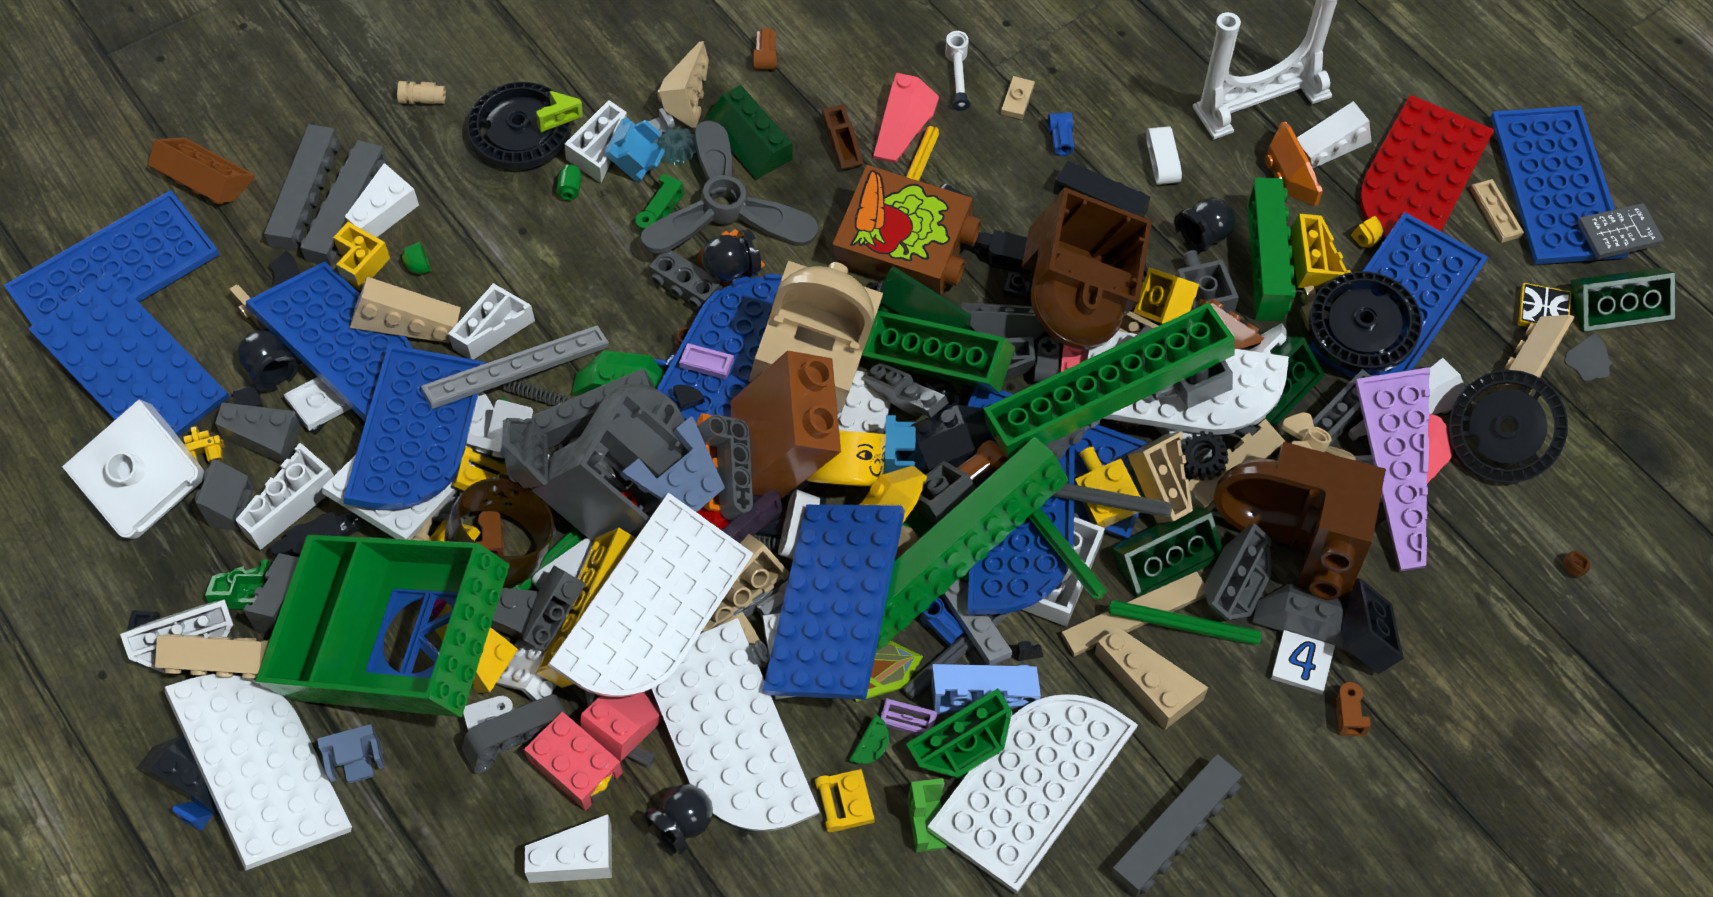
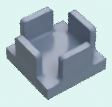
M372 724L317 739L319 749L323 755L325 772L331 782L337 781L335 767L344 765L348 783L374 776L372 757H374L379 769L385 767L383 746Z

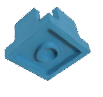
M626 117L621 119L604 155L634 181L639 182L647 171L659 165L665 150L662 147L658 149L659 145L653 141L658 139L661 133L648 121L644 120L635 124Z
M886 415L884 474L915 466L914 461H901L898 452L915 450L916 428L910 427L915 422H897L896 415Z

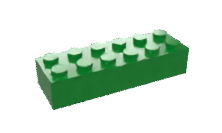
M1254 178L1247 204L1255 321L1284 322L1286 313L1291 311V299H1295L1296 287L1291 283V279L1294 276V266L1290 265L1292 245H1288V240H1290L1291 228L1286 223L1289 219V207H1285L1288 192L1287 188L1283 187V178Z
M877 310L862 356L873 365L881 362L900 371L1000 393L1015 347L1005 337Z

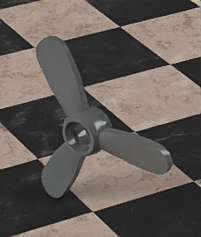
M704 121L696 126L694 134L699 162L707 179L700 201L656 221L646 227L641 234L643 248L649 252L661 254L672 250L690 239L711 221L724 225L731 224L740 219L767 235L797 246L810 244L817 235L818 225L814 217L798 209L777 202L747 197L745 186L740 180L731 176L732 155L728 133L719 123ZM723 196L732 199L735 203L722 205L712 199Z

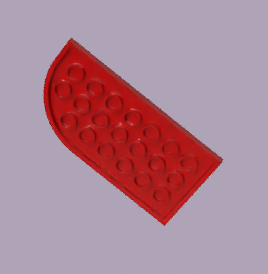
M1410 95L1367 171L1360 190V207L1365 221L1374 216L1378 218L1383 228L1381 241L1384 242L1404 212L1442 231L1485 150L1494 129Z

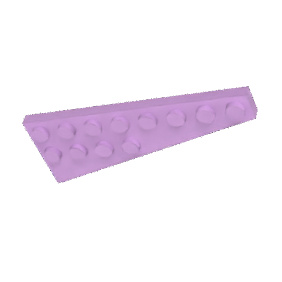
M1429 367L1359 378L1355 381L1374 466L1386 469L1381 496L1399 572L1421 569L1426 566L1427 473L1429 462L1428 421L1430 416Z

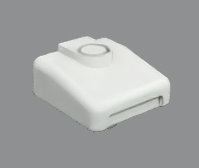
M140 399L62 466L120 536L130 539L139 538L204 480L205 473L153 405Z

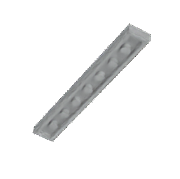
M597 325L422 385L421 392L431 409L603 350L608 348L609 342Z

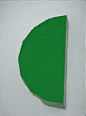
M875 714L850 762L859 765L870 764L878 760L885 753L889 743V733L884 720L877 714Z

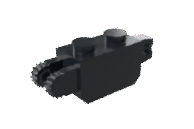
M994 230L993 234L979 232L972 250L977 254L987 256V262L991 267L1026 275L1032 273V271L1021 268L1027 236L1024 237Z
M334 512L322 514L312 521L295 525L292 529L285 531L287 537L272 543L270 552L274 559L279 553L299 558L307 535L347 537L362 527L357 515L353 512L337 517Z

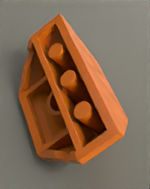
M1286 121L1281 122L1265 156L1266 166L1269 169L1271 168L1274 178H1283V187L1287 188L1288 196L1316 206L1319 204L1323 190L1320 184H1318L1313 168L1291 126Z

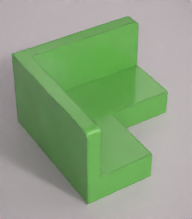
M943 778L911 782L907 803L916 853L946 849L948 847L946 843L927 831L928 825L942 808L940 799L944 788Z

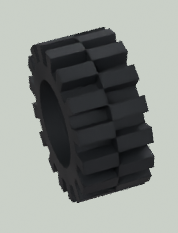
M1200 431L1201 436H1197L1195 432L1192 434L1193 439L1190 440L1187 437L1185 439L1186 445L1182 444L1181 446L1182 455L1186 457L1184 467L1187 473H1191V476L1195 479L1198 476L1200 480L1204 481V478L1207 476L1208 480H1212L1213 474H1216L1218 477L1221 475L1220 470L1225 471L1226 469L1225 463L1228 464L1229 461L1227 449L1223 440L1221 441L1218 435L1214 436L1213 432L1209 431L1208 435H1206L1205 431ZM1203 448L1211 449L1214 452L1211 461L1202 464L1195 460V455L1199 450Z

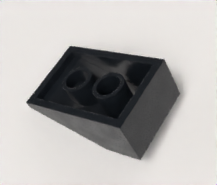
M1357 578L1353 585L1341 629L1343 636L1342 645L1348 654L1356 656L1365 667H1370L1380 674L1404 659L1391 602L1361 578Z

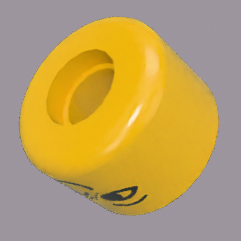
M839 430L841 453L806 479L814 483L871 487L880 475L884 473L886 434Z

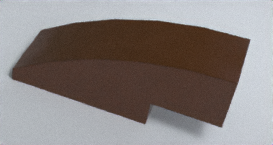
M845 104L823 109L821 116L841 170L862 166L864 164L852 122L848 118Z

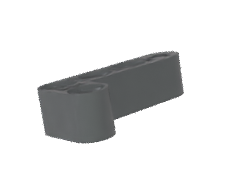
M713 415L698 424L697 427L705 445L717 447L718 473L725 487L719 493L720 512L726 519L734 520L749 512L753 507L749 428L743 420Z
M551 694L474 726L465 735L462 752L476 774L483 773L495 764L499 753L536 738L562 711L569 718L570 716L558 696Z

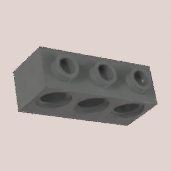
M671 250L659 254L649 265L650 279L656 286L664 287L674 297L682 298L696 310L701 309L714 292L723 289L722 281L710 277L705 270Z

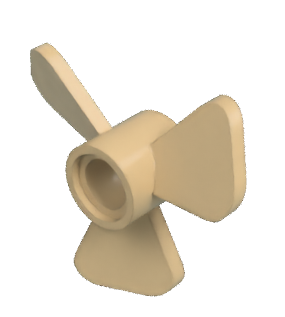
M1302 412L1288 417L1281 425L1284 431L1301 440L1293 441L1292 444L1321 452L1326 451L1351 460L1356 458L1350 452L1329 446L1332 440L1331 436L1325 430L1314 427L1312 416L1309 413Z

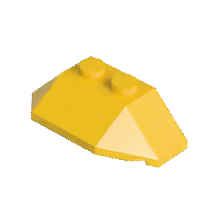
M915 466L880 475L878 480L872 484L863 502L859 505H902L905 510L904 523L918 502L927 476Z

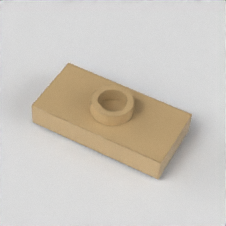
M1013 76L1001 115L1023 120L1035 81Z
M237 284L230 288L235 302L239 305L238 309L246 319L250 317L261 330H265L267 327L246 308V301L251 298Z

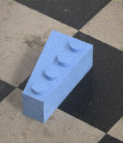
M932 665L931 691L933 709L937 714L957 713L997 688L1010 708L1025 707L1041 697L1037 667Z

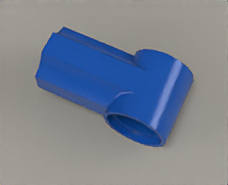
M1072 112L1049 113L1048 130L1049 134H1052L1054 153H1057L1059 156H1068V154L1074 152Z
M937 598L928 607V609H934L937 612L936 615L928 614L926 610L919 614L920 622L924 626L930 627L949 647L966 633L960 623L945 609L944 603L940 598Z

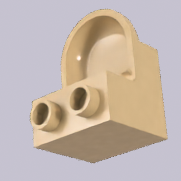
M788 261L774 299L765 332L754 359L749 382L755 380L787 350L832 358L837 412L842 413L883 293L862 286L855 278L848 275V268L841 263L833 262L829 264V267H806Z

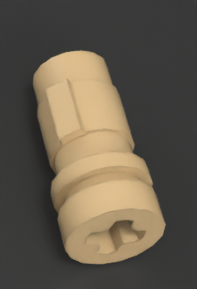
M399 81L398 103H445V86H438L432 82L416 84L411 81L408 84V81Z

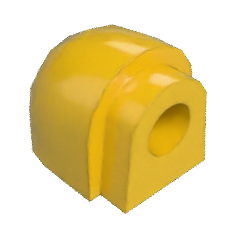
M1374 216L1360 224L1351 236L1361 247L1371 248L1382 238V224Z

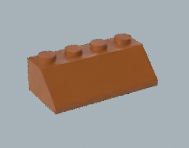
M185 137L155 139L148 165L155 168L157 173L170 176L174 179L175 183L192 188V192L209 197V200L215 204L234 201L255 178V174Z

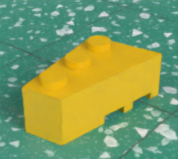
M1299 214L1291 227V243L1298 288L1314 286L1315 289L1320 290L1333 278L1351 272L1345 268L1342 262L1343 256L1341 252H1337L1333 244L1334 238L1323 217L1319 215Z
M446 604L437 618L451 612V606ZM448 624L435 630L442 642ZM492 628L489 629L475 679L473 680L474 686L472 687L476 693L491 692L518 651L514 645Z

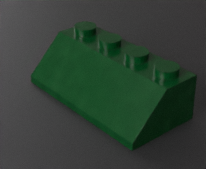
M741 84L722 94L705 118V121L719 123L725 128L728 133L731 153L755 181L793 160L792 142Z
M894 266L890 269L884 281L885 287L878 311L970 330V313Z
M1663 268L1571 280V304L1582 331L1675 319V273Z
M1286 337V341L1281 346H1275L1270 350L1271 354L1289 357L1286 382L1281 398L1276 407L1263 419H1266L1273 428L1325 376L1304 337ZM1262 421L1254 425V427L1258 428Z
M1195 506L1192 508V512L1173 522L1160 523L1111 547L1117 569L1136 598L1190 575L1217 561L1223 548L1212 512Z

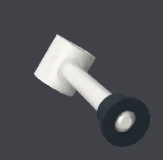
M953 31L947 35L945 55L948 60L954 62L956 94L954 95L953 108L958 111H964L970 107V101L965 93L962 62L967 57L968 36L964 32Z

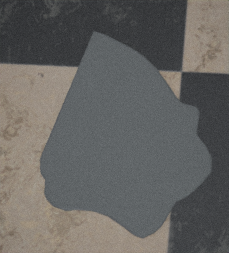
M1596 333L1569 350L1565 359L1566 364L1578 371L1584 381L1605 378L1610 374L1609 367L1612 361L1608 358L1604 342Z

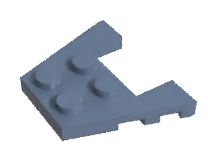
M691 416L673 431V434L689 451L687 455L658 478L650 472L639 458L619 475L626 481L629 479L637 484L638 488L643 492H649L660 499V503L670 493L697 512L725 487L696 422Z

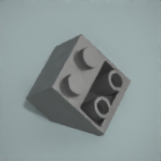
M212 459L210 467L205 470L204 483L201 490H198L195 502L209 527L239 531L240 527L236 522V518L249 504L254 486L247 475L219 460Z

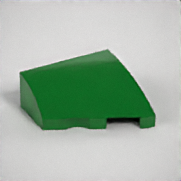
M260 560V566L245 570L244 566L229 573H220L212 576L205 594L208 603L225 599L228 609H244L247 604L252 605L257 598L254 595L257 587L263 588L268 580L265 578V574L269 570V560Z

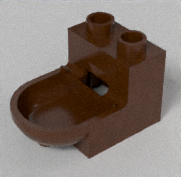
M1064 187L1030 226L1021 268L1035 272L1031 288L1032 308L1038 322L1051 337L1072 348L1093 349L1107 343L1118 332L1123 317L1139 303L1152 224L1151 220Z
M1283 441L1277 461L1254 459L1242 462L1228 470L1216 485L1214 504L1219 514L1237 529L1243 531L1251 523H1255L1271 540L1288 544L1291 548L1293 546L1301 548L1303 550V558L1297 587L1310 590L1314 596L1320 599L1333 600L1341 598L1347 600L1372 543L1386 469ZM1310 506H1314L1319 510V513L1308 511Z

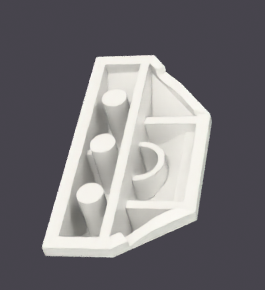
M224 599L151 621L120 635L130 660L164 673L165 668L155 667L157 635L204 636V638L227 637L233 626V621Z

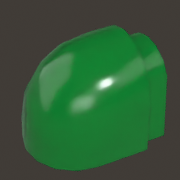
M420 242L403 250L404 254L401 257L406 269L410 272L420 275L432 271L426 249Z

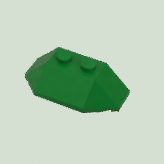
M603 350L576 373L572 396L582 395L643 368L657 389L665 374L651 355Z
M997 688L909 741L906 745L920 768L960 778L1004 751L1012 710Z

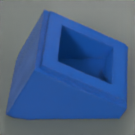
M193 802L175 805L172 808L175 815L181 821L201 831L212 817L211 812Z

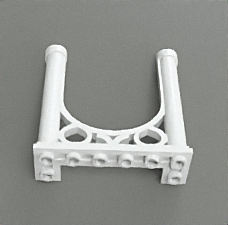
M1316 0L1306 36L1300 46L1285 60L1272 68L1244 77L1229 74V67L1241 23L1240 18L1229 12L1218 16L1215 26L1217 32L1201 101L1193 104V109L1213 140L1234 132L1230 124V114L1298 89H1302L1311 104L1332 97V93L1329 90L1330 79L1328 73L1325 70L1322 71V50L1337 0Z

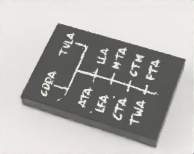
M1644 203L1580 217L1577 222L1597 259L1662 245L1664 242L1663 236Z

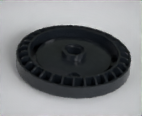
M513 82L498 86L481 96L472 107L467 120V130L474 151L487 163L508 170L531 169L552 160L565 148V143L570 138L572 127L571 121L557 126L551 135L553 128L541 132L537 126L536 111L551 106L549 92L555 91L538 83ZM482 127L488 129L486 134L496 147L489 144L481 134Z
M1356 271L1333 278L1318 291L1309 313V329L1314 344L1319 351L1337 366L1354 372H1360L1363 369L1367 373H1377L1395 368L1412 354L1422 331V317L1416 300L1402 284L1379 273ZM1371 291L1382 294L1383 296H1375ZM1339 294H1342L1341 296H1339V297L1335 300L1334 303H1330V301H1331L1333 298H1335V297L1338 296ZM1324 310L1328 311L1329 315L1324 314ZM1402 312L1406 322V337L1397 347L1384 353V350L1391 347L1397 341L1401 333L1403 323ZM1325 324H1328V325H1329L1330 330H1331L1333 336L1335 337V339H1336L1341 345H1339V344L1332 338V336L1329 334V332H1328V330H1327Z
M1499 370L1475 379L1464 388L1452 408L1449 432L1456 454L1472 472L1493 482L1520 483L1544 473L1558 459L1565 446L1568 434V419L1561 398L1544 380L1524 371ZM1503 384L1521 386L1519 390L1503 389L1488 394L1478 402L1471 416H1465L1469 405L1481 392ZM1527 388L1536 392L1533 397L1525 393ZM1541 396L1552 413L1554 434L1548 449L1538 458L1536 452L1545 441L1548 427L1545 412L1537 401ZM1505 420H1511L1515 423L1516 428L1511 433H1505L1501 430V424ZM1463 422H1470L1469 431H1463ZM1464 437H1478L1480 444L1477 449L1488 459L1504 464L1517 463L1520 468L1505 470L1488 466L1473 455ZM1532 457L1534 463L1525 467L1523 461Z

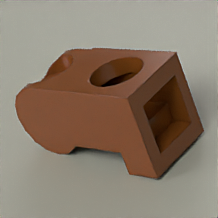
M484 510L478 518L483 541L476 543L481 544L493 553L505 556L504 527L500 514L495 511Z
M1353 682L1343 684L1336 696L1339 736H1366L1371 727L1370 717H1362L1360 702L1363 697L1362 688Z

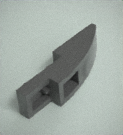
M881 362L873 366L863 376L864 380L880 395L898 408L917 418H920L922 415L932 418L948 404L944 394L914 383L910 374Z

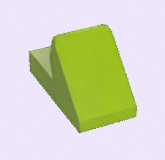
M553 91L549 92L551 106L536 111L537 126L541 132L583 117L580 99Z

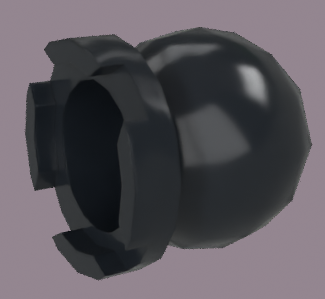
M1214 197L1200 200L1192 209L1182 210L1175 216L1174 220L1176 233L1181 232L1185 239L1183 245L1189 251L1195 250L1198 254L1208 250L1213 243L1223 241L1232 233L1235 224L1233 209L1224 200Z
M750 229L739 231L737 238L732 235H719L710 239L703 248L702 263L706 273L710 277L722 282L733 281L741 277L743 273L749 277L758 276V272L761 271V256L759 250H754L752 240L756 238Z
M265 330L248 333L239 343L237 357L240 366L249 374L250 381L259 391L271 392L278 390L277 385L285 380L289 383L297 374L299 366L295 357L286 350L285 344L273 332Z
M692 784L678 785L665 794L660 802L659 810L651 807L642 816L648 827L653 824L661 833L657 838L673 853L677 852L681 855L688 848L686 838L697 837L705 832L711 823L713 813L712 801L701 788Z

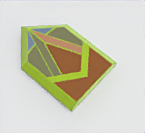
M893 641L882 647L875 654L866 699L903 689L911 680L923 656Z

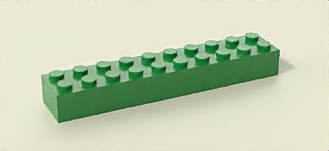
M1208 302L984 408L986 425L1007 460H1009L1034 437L1044 445H1047L1234 356L1235 337Z
M1036 437L1030 440L894 562L876 652L888 645L894 636L907 628L913 619L921 612L927 610L932 602L940 595L946 593L951 585L959 578L965 576L970 568L979 560L984 559L989 551L998 543L1003 542L1008 534L1017 526L1023 524L1027 517L1036 509L1042 507L1046 500L1055 492L1061 490L1065 483L1069 481L1055 454Z

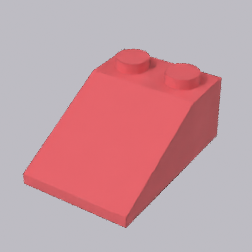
M647 690L640 694L624 697L600 696L581 714V728L621 762L664 718L654 693L651 690Z

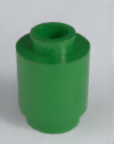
M565 165L559 172L556 192L565 200H572L579 196L582 174L577 166Z

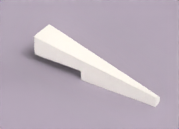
M1444 358L1430 367L1429 412L1433 415L1449 413L1457 397L1465 388L1461 375ZM1364 419L1350 429L1348 436L1353 441L1367 435Z

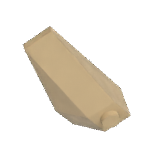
M703 41L698 42L664 78L660 89H658L659 102H662L664 110L691 128L697 126L701 115V107L698 106V101L703 99L704 96L702 81H706L709 63Z

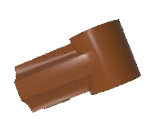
M762 28V30L757 31L756 49H754V69L776 70L777 68L776 32L770 28Z
M988 440L978 448L975 456L957 468L969 474L975 484L990 472H996L1008 460L1001 448L993 440Z

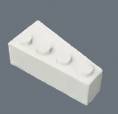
M301 443L295 448L296 453L291 459H286L282 463V469L274 479L270 478L265 484L266 488L261 495H256L236 518V522L244 535L260 550L324 499L326 495L322 493V487L334 477L331 469Z

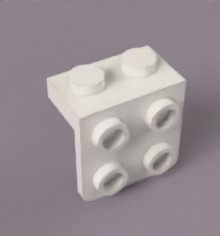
M497 400L487 438L468 434L466 443L476 446L475 451L490 454L491 450H493V456L505 458L502 446L503 420L506 418H520L523 420L532 418L533 409Z
M517 640L514 646L518 651L496 684L522 690L533 702L551 695L556 684L536 674L545 652L526 641Z

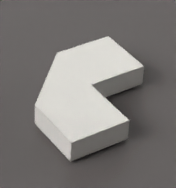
M1281 323L1261 334L1265 339L1261 341L1260 345L1249 351L1271 354L1270 350L1273 347L1281 346L1286 341V329Z

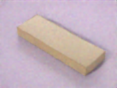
M1493 179L1473 184L1470 191L1500 243L1521 238L1524 232Z

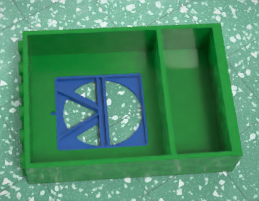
M307 535L255 682L294 701L462 718L510 565L479 543ZM424 598L400 672H397L388 664L385 658V634L394 617L404 607ZM437 598L446 601L451 606V612L428 623ZM448 624L439 651L424 635ZM421 648L434 661V665L427 670L412 674L419 649Z

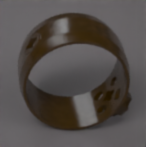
M498 474L496 477H489V479H484L470 485L459 496L447 520L444 541L476 543L467 534L460 520L461 516L470 512L482 510L495 511L506 514L520 522L532 535L537 550L523 556H504L494 553L510 565L503 588H509L527 581L542 565L552 543L554 520L546 502L536 495L531 488H523L518 482L515 483L510 480L508 475ZM510 502L512 505H505L504 503Z

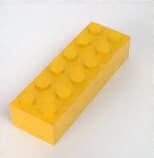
M618 527L594 539L577 578L586 584L544 653L536 674L561 688L574 684L548 666V663L636 537Z

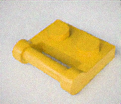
M465 446L453 486L465 491L470 485L478 481L497 476L468 464L469 461L498 471L499 474L508 475L506 462L502 463L473 452L472 448Z
M862 769L833 776H821L815 779L816 788L820 790L827 818L825 822L827 832H836L874 823L875 819ZM838 786L845 818L840 819L837 817L831 787Z

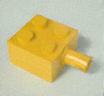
M1149 267L1145 281L1142 282L1139 303L1135 306L1133 313L1164 324L1191 310L1199 284Z
M1094 447L1086 448L1079 453L1089 473L1076 478L1075 485L1141 497L1121 458L1107 465H1102ZM1082 502L1092 524L1103 528L1139 513Z

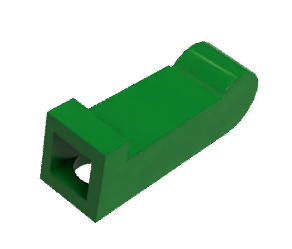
M664 173L659 178V191L645 211L640 212L636 216V226L639 235L642 234L646 227L671 214L685 195L682 181Z

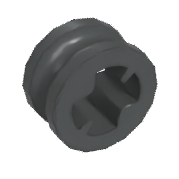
M757 640L754 646L749 645L746 647L748 656L754 665L757 664L759 667L762 665V661L765 663L770 661L769 652L762 641Z

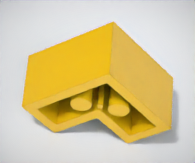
M349 221L333 237L339 254L343 256L336 264L340 276L359 291H361L360 284L365 283L367 277L373 278L390 259L384 241Z

